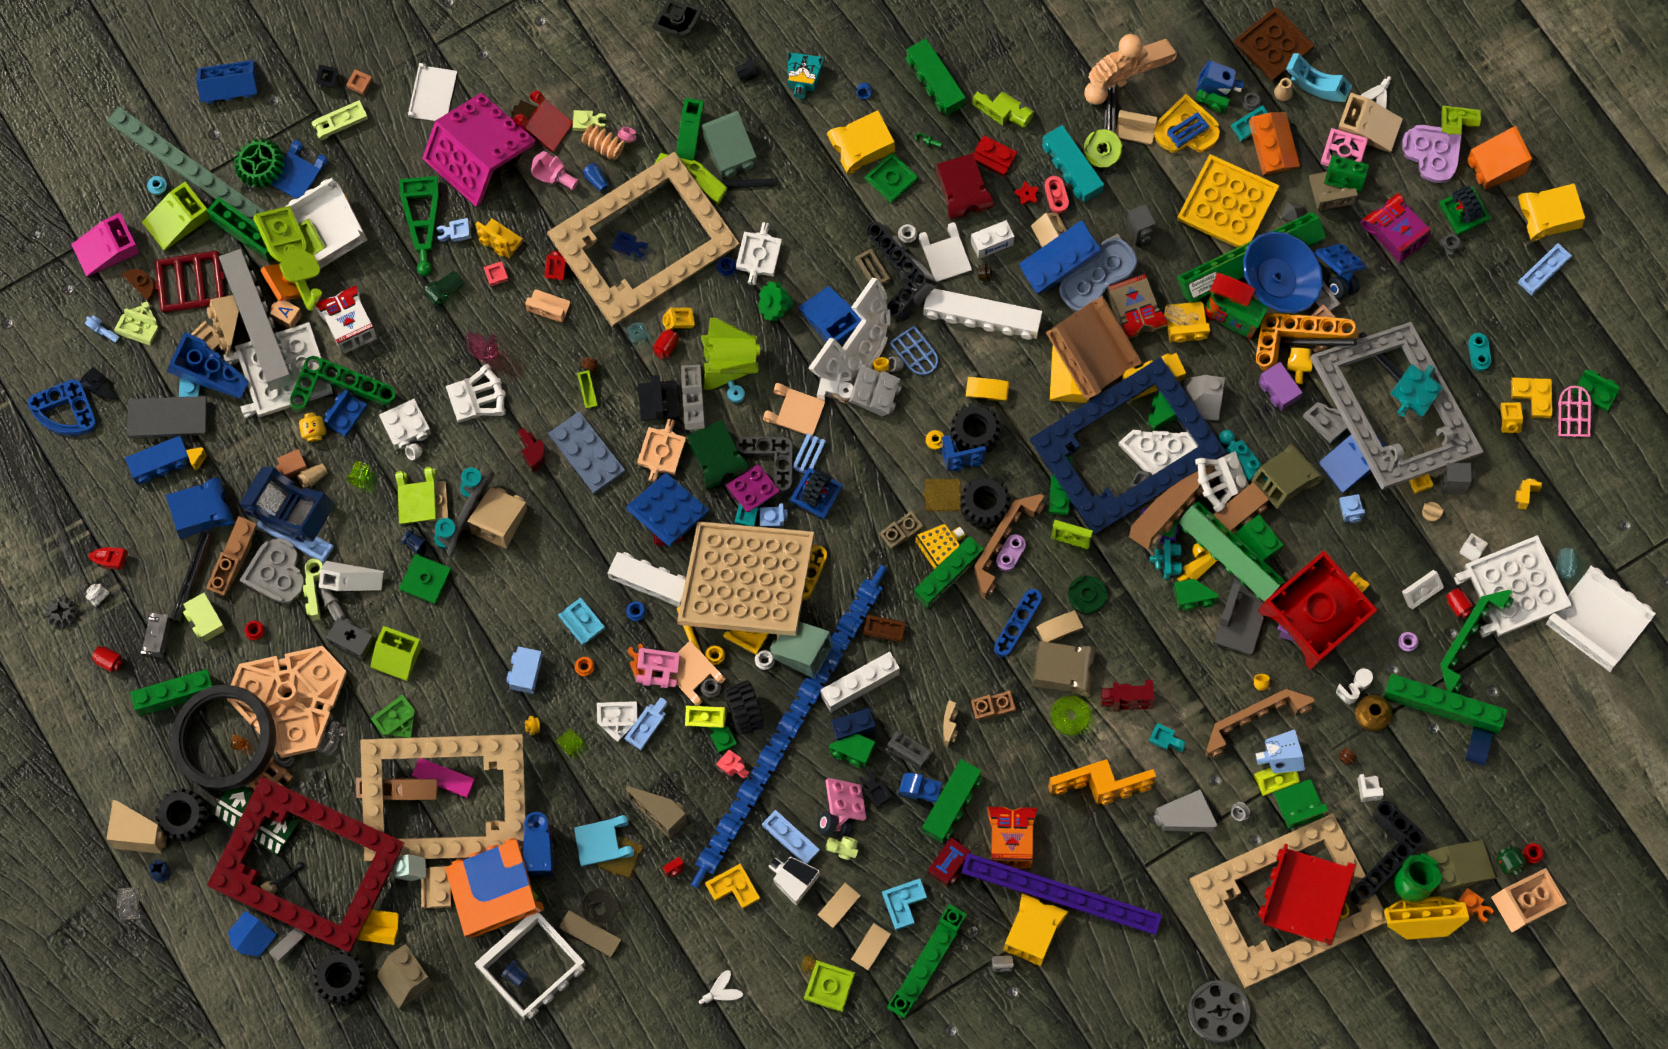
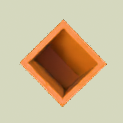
M1516 126L1471 149L1468 157L1470 167L1474 168L1476 172L1477 182L1482 184L1484 190L1525 175L1532 161V157Z

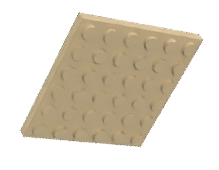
M697 522L677 620L678 625L796 636L815 537L814 532Z

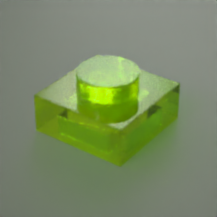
M571 728L556 740V743L569 757L584 745L581 738Z

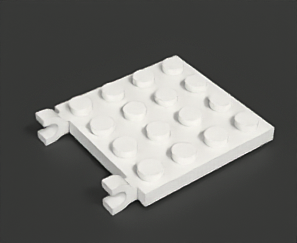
M309 322L278 332L281 344H278L279 349H284L287 356L284 362L286 365L290 364L294 374L290 376L292 384L270 391L251 341L235 346L237 352L230 353L227 357L226 354L223 355L225 362L231 366L240 361L245 378L248 380V387L254 403L240 406L245 419L253 416L255 413L258 414V417H262L290 408V396L305 360L310 356L321 358ZM311 362L308 367L311 370H316L319 365ZM303 380L300 383L304 388L311 386L309 380ZM318 380L309 401L333 394L331 385ZM298 397L293 400V403L299 405L304 403V400Z
M1538 535L1465 564L1466 571L1455 574L1456 577H1454L1456 585L1471 579L1479 598L1505 590L1513 591L1512 598H1514V601L1509 609L1505 608L1501 612L1488 605L1490 609L1487 615L1491 623L1482 626L1481 630H1479L1482 638L1491 635L1493 632H1496L1499 637L1551 616L1553 612L1556 614L1572 606Z

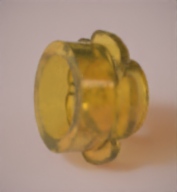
M813 954L811 956L804 955L800 970L806 971V973L809 970L813 971L816 959H813Z

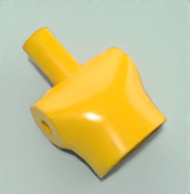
M1291 348L1287 370L1296 372V384H1303V372H1312L1311 349Z

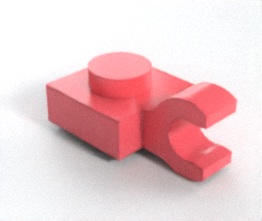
M730 750L716 763L720 770L731 777L735 773L743 779L749 775V772L745 770L746 767L743 765L745 763L743 759Z

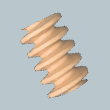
M591 124L582 137V143L588 144V147L594 148L596 152H600L603 156L607 155L609 160L613 159L615 161L622 153L625 141L622 140L618 143V136L612 140L613 133L610 132L606 136L605 128L599 132L600 125L593 128V124Z

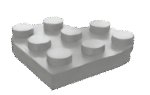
M283 538L273 539L269 542L266 541L257 551L242 575L240 582L274 601L286 604L292 603L302 593L305 582L300 570L295 567L298 554L293 544Z

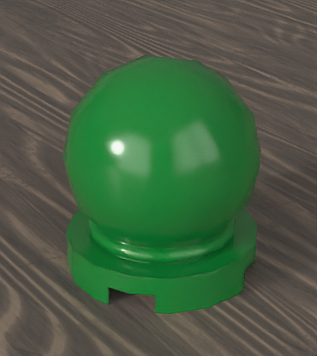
M1423 853L1414 856L1410 855L1395 874L1393 885L1396 893L1403 900L1410 903L1421 902L1427 899L1442 880V873L1440 874V870L1437 867L1439 865L1438 862L1431 856Z

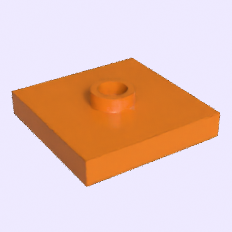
M280 264L262 267L260 271L278 301L302 298L295 282H290L283 276Z

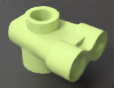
M843 836L841 842L829 837L826 850L839 853L840 858L850 860L851 857L856 858L858 841L847 836Z

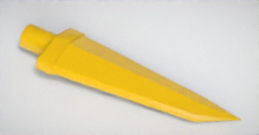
M1208 552L1189 564L1182 567L1184 574L1177 578L1178 582L1189 579L1198 580L1217 560Z

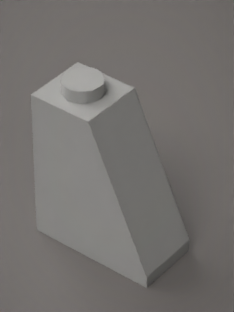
M1201 790L1156 808V815H1154L1157 826H1161L1163 831L1213 832L1218 826Z

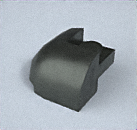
M667 0L663 10H660L653 24V30L671 37L680 38L686 36L694 29L703 8L688 2L681 4L674 0Z

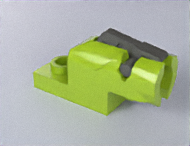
M978 91L973 96L972 105L1002 126L1009 119V121L1024 128L1034 116L1033 109L1018 95L1010 96L1007 93L1001 92L993 102L989 96Z

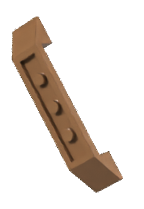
M1039 494L1013 501L984 549L974 569L982 598L985 599L988 594L992 595L997 586L994 584L995 577L985 571H988L993 562L991 560L994 554L997 555L1001 550V541L1003 538H1008L1012 531V528H1010L1012 523H1017L1022 512L1033 518L1037 513L1040 514L1045 506V503H1043L1044 495Z
M1285 689L1215 723L1205 753L1206 757L1213 756L1215 758L1224 753L1223 750L1226 747V743L1221 733L1226 735L1234 730L1233 727L1238 725L1245 726L1252 721V718L1256 716L1261 718L1269 713L1268 710L1274 707L1276 709L1282 708L1287 704V701L1295 715L1300 712L1305 714L1312 710L1315 700L1313 697Z

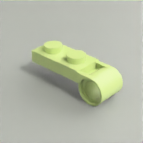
M310 559L305 564L306 585H303L304 596H308L309 602L305 604L306 612L313 621L321 620L316 581L320 579V570L317 573L310 572L314 567L322 568L323 565L318 559Z

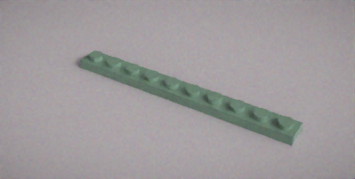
M118 107L107 119L108 124L212 199L216 200L220 197L254 223V215L265 212L121 107Z

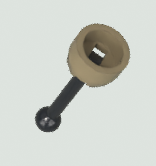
M298 862L295 868L276 882L266 881L260 885V888L275 895L277 893V885L297 870H302L305 866L304 863Z

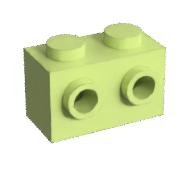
M205 593L183 604L186 608L183 612L188 622L193 621L195 627L192 629L197 638L202 637L204 642L226 631Z

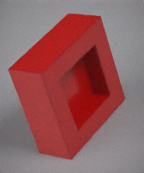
M679 856L662 868L668 878L670 876H678L683 872L682 869L685 866Z

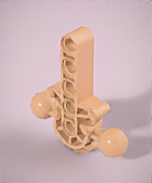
M1126 34L1119 42V51L1106 55L1090 71L1088 77L1090 83L1084 91L1085 98L1091 104H1102L1107 99V89L1109 87L1112 88L1116 84L1119 87H1123L1130 77L1172 62L1178 56V53L1167 39L1143 46L1141 38L1137 35Z

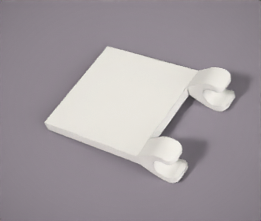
M955 223L948 224L947 230L951 238L933 244L929 243L926 232L919 234V242L936 283L972 271Z

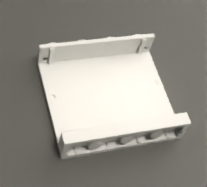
M333 178L322 181L321 185L306 191L305 195L291 200L287 205L291 207L298 225L309 218L326 248L314 255L320 269L367 241L339 182Z
M1590 566L1585 575L1567 596L1572 606L1556 614L1553 612L1546 625L1607 671L1611 672L1656 613L1653 612L1649 605L1638 601L1633 593L1623 590L1618 582L1604 576L1603 571L1599 568Z

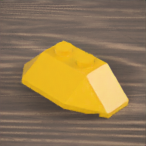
M1442 896L1428 897L1416 903H1410L1401 899L1389 908L1384 909L1387 927L1407 940L1446 937L1469 920L1467 907L1464 902H1457Z

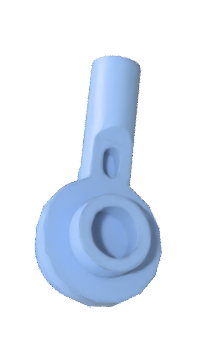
M94 315L86 317L87 321L85 324L102 336L105 335L114 343L119 340L120 337L101 325L102 321Z

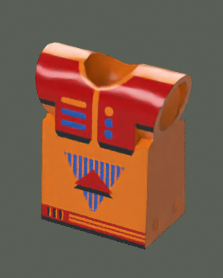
M987 806L992 828L991 861L1013 868L1032 867L1033 825L1038 808L1020 807L1012 810L1006 807Z

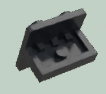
M652 375L653 382L638 384L641 421L679 418L677 382L675 380L661 381L660 375Z

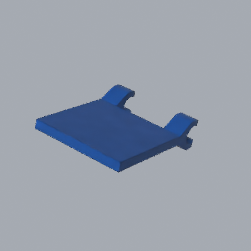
M298 140L293 141L285 156V161L283 162L285 168L281 169L283 174L277 175L278 180H272V186L295 199L305 195V192L308 191L320 171L328 163L326 156L322 154L318 156L314 165L298 157L297 154L303 148Z

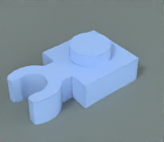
M468 218L449 222L450 227H437L439 233L445 232L442 236H438L440 242H445L449 238L453 242L471 239V227Z

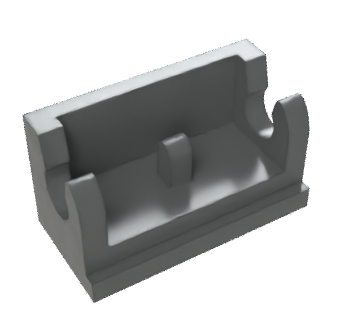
M900 730L896 731L887 744V750L919 770H922L933 753L932 750L914 741Z

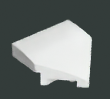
M637 702L597 703V723L618 742L637 721Z

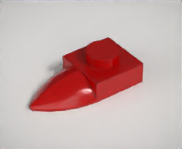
M105 547L91 552L88 556L93 562L103 565L105 568L123 570L128 551L125 548Z

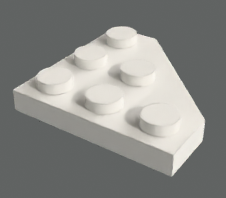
M1132 430L1118 444L1143 471L1151 472L1152 475L1197 448L1188 432L1169 433L1168 431L1141 432V430Z

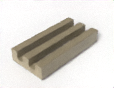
M872 248L855 257V261L868 281L872 279V276L862 262V258L882 286L886 282H891V278ZM867 255L871 256L879 271L883 275V279L880 278L872 263L868 259Z

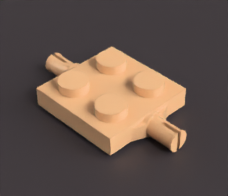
M667 419L665 429L658 430L648 427L637 464L651 470L648 479L650 482H652V479L653 483L657 480L659 472L676 474L686 437L672 432L675 424L674 420Z

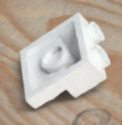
M415 399L379 414L395 450L405 449L410 443L425 440L431 434Z

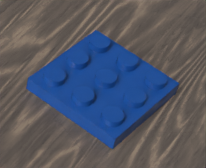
M667 473L636 497L626 508L628 512L669 547L709 512L705 505Z

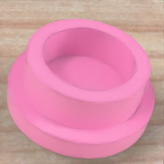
M622 127L618 131L617 135L621 141L624 140L625 143H631L636 140V131L634 129Z

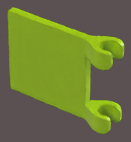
M426 467L424 469L426 482L407 484V473L403 471L396 472L399 524L437 520L436 469Z

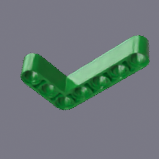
M310 356L305 360L290 396V407L296 412L305 410L318 380L344 390L346 389L351 393L385 406L393 403L395 390L388 384L318 356ZM311 362H315L319 367L316 370H311L308 365ZM332 369L337 372V375L329 377L326 372ZM347 377H353L355 383L348 385L344 380ZM303 380H309L311 386L304 388L300 383ZM370 384L373 386V390L366 392L363 390V386ZM388 391L392 396L389 399H384L381 397V393ZM295 398H302L304 403L300 406L293 403Z

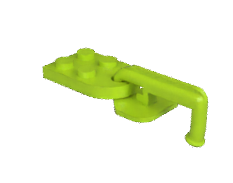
M286 206L255 214L253 219L268 252L274 259L280 262L279 266L285 279L295 282L306 308L309 311L313 310L322 295V291L315 288L310 292L305 280L316 277L320 272V267L315 256L305 251L306 241L291 207Z

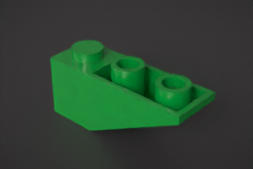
M685 98L676 148V154L679 158L691 161L695 159L705 111L703 100Z

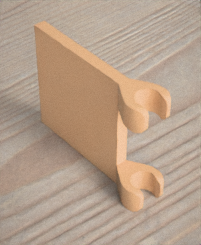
M776 383L774 393L786 396L779 416L773 412L766 411L763 420L805 435L809 433L813 436L825 401Z
M689 641L677 652L680 653L678 673H670L669 677L675 679L677 686L695 705L699 706L703 700L694 690L710 675L720 684L726 678Z

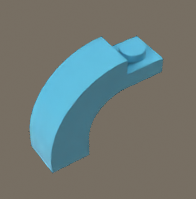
M1293 53L1286 68L1292 75L1291 81L1295 85L1322 99L1346 102L1352 89V84L1343 75L1322 73L1314 69L1299 53Z

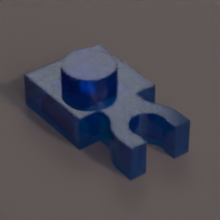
M619 230L612 250L628 256L633 252L637 257L643 259L645 253L640 252L639 249H647L648 243L636 242V236Z

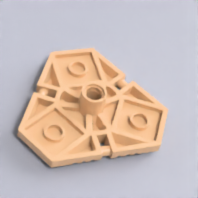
M323 646L287 653L285 658L282 659L274 656L239 664L231 685L249 690L266 704L272 714L276 728L274 751L281 758L318 750L331 717L330 710L336 704L347 672ZM287 666V670L281 671L280 667ZM286 693H292L287 698L283 697ZM227 698L251 726L256 727V731L260 735L258 719L249 705L238 699ZM318 705L323 706V709H317Z

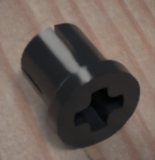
M751 58L747 59L748 62L734 68L740 81L751 76H758Z

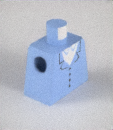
M1295 730L1266 739V751L1255 753L1257 764L1270 763L1273 773L1305 770L1303 754Z

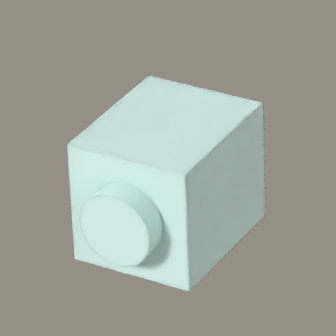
M409 854L398 857L394 865V878L407 881L426 878L425 858Z

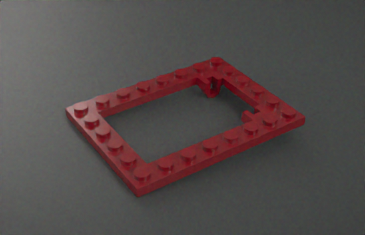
M261 777L207 886L351 954L405 843ZM290 812L376 852L341 925L253 885L259 872L248 868L242 863L265 817L283 825Z

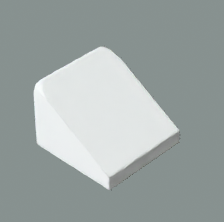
M1471 533L1461 548L1460 554L1471 561H1475L1480 558L1488 543Z

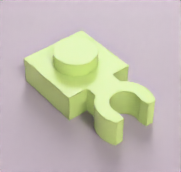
M574 110L573 131H586L591 124L593 126L600 125V130L606 129L604 123H599L600 120H606V114L600 113L593 116V111Z

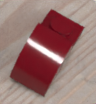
M522 428L518 431V435L526 448L521 453L533 473L544 463L545 449L541 439L536 442L532 432H527L525 428Z

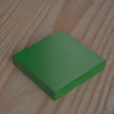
M890 153L865 176V180L892 205L919 180V177L894 153Z

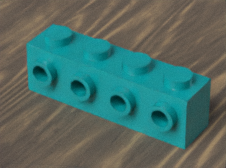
M1063 125L1043 136L1042 148L1044 152L1050 154L1054 166L1057 169L1060 168L1065 182L1071 184L1074 188L1073 192L1078 199L1081 198L1083 203L1103 192L1104 183Z

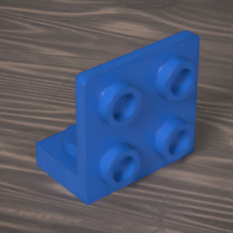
M950 435L942 437L941 451L947 471L952 470L956 472L967 466L978 467L985 462V446L957 452L956 443L951 441Z

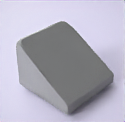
M1012 956L992 957V971L1004 972L1013 970Z

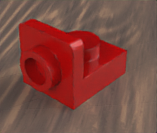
M552 251V254H547L544 278L564 280L566 261L559 251Z

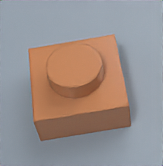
M355 69L346 86L348 89L364 95L373 79L372 76Z

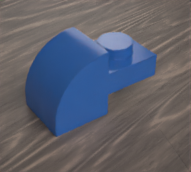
M905 773L902 777L898 795L936 803L942 782L924 778L920 774Z

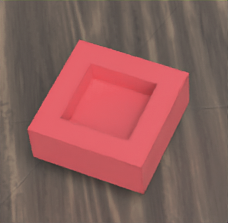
M502 261L483 267L490 287L509 281Z

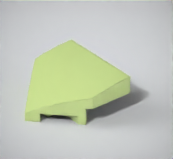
M148 302L141 303L142 306L133 309H124L125 314L119 319L114 329L115 334L151 346L158 331V326Z

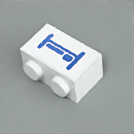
M1007 220L971 234V245L978 259L1013 246L1014 235Z

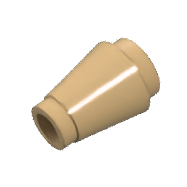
M1283 78L1275 87L1274 94L1278 100L1287 101L1292 97L1293 89L1290 79Z
M321 463L320 465L300 471L297 479L303 488H311L328 472Z

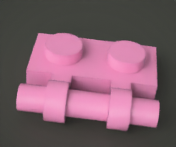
M640 648L637 669L645 670V674H637L636 682L643 683L646 686H650V684L661 685V688L676 687V680L669 679L670 673H678L680 653ZM652 671L662 672V678L653 677Z

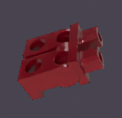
M1145 680V684L1142 686H1131L1126 683L1119 686V683H1113L1112 688H1102V707H1113V712L1119 711V708L1122 710L1153 709V680Z

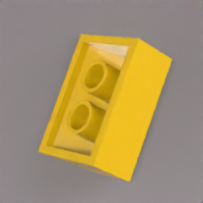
M1053 346L1050 401L1089 402V398H1084Z

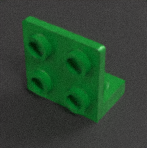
M1311 779L1274 792V797L1288 830L1323 818L1328 813V808L1326 804H1321Z

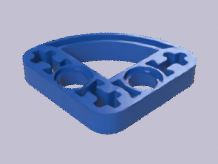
M78 380L66 381L36 393L28 399V406L36 420L54 433L76 436L90 433L96 428V419L85 391ZM72 386L76 387L78 397H75L74 393L71 391ZM54 392L61 394L60 399L57 401H52L50 398ZM45 396H46V398H47V400H48V402H49L48 404L45 402V401H46V400L44 399ZM36 400L41 402L39 407L35 406ZM82 401L86 403V406L83 410H77L75 408L78 402ZM69 402L78 424H59L48 419L42 412ZM85 414L88 420L90 421V425L87 427L85 425V421L83 418V415Z

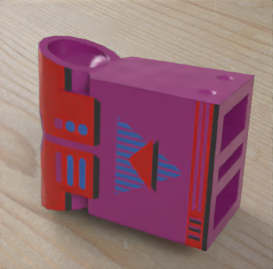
M1399 193L1387 200L1382 208L1371 212L1360 221L1362 227L1370 234L1375 235L1378 241L1399 264L1429 242L1431 230L1409 207H1406L1405 201Z

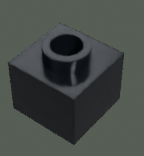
M319 64L315 84L334 88L338 69ZM323 74H328L329 80H324L322 78Z

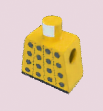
M943 524L916 536V543L935 570L959 546L957 541L964 538L965 533L961 527L950 532L948 527Z

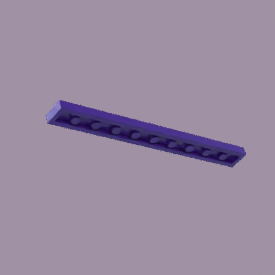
M967 853L961 874L1153 935L1157 933L1162 916L1161 914Z

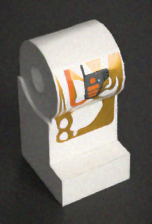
M821 378L817 399L825 401V397L838 399L842 403H849L853 385L848 382L830 381Z

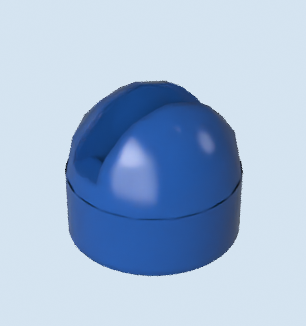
M869 83L859 84L856 91L857 96L861 99L870 98L872 94L871 85Z

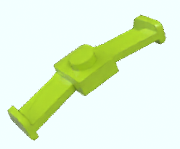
M660 153L655 163L667 157L668 154ZM679 158L701 190L719 206L726 194L727 187L701 163L695 160Z

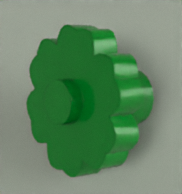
M769 281L767 286L764 285L759 293L761 300L758 303L760 314H764L765 320L777 321L779 317L784 316V312L790 310L793 306L792 296L787 294L786 289L782 288L781 283Z

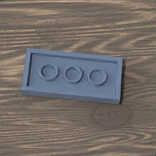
M580 411L548 433L550 439L593 494H596L626 473L625 469Z

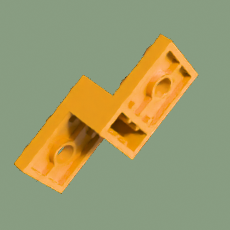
M1106 759L1050 777L1048 789L1051 795L1056 793L1058 796L1068 792L1067 789L1074 787L1075 789L1085 787L1086 783H1089L1096 804L1108 805L1114 802L1113 799L1119 797L1126 799L1131 797L1134 792L1140 791V793L1151 790L1155 783L1156 774L1154 769L1115 781Z

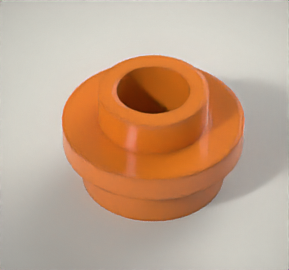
M581 657L575 662V671L578 675L586 677L593 673L595 666L589 657ZM586 664L588 669L582 670L581 666Z

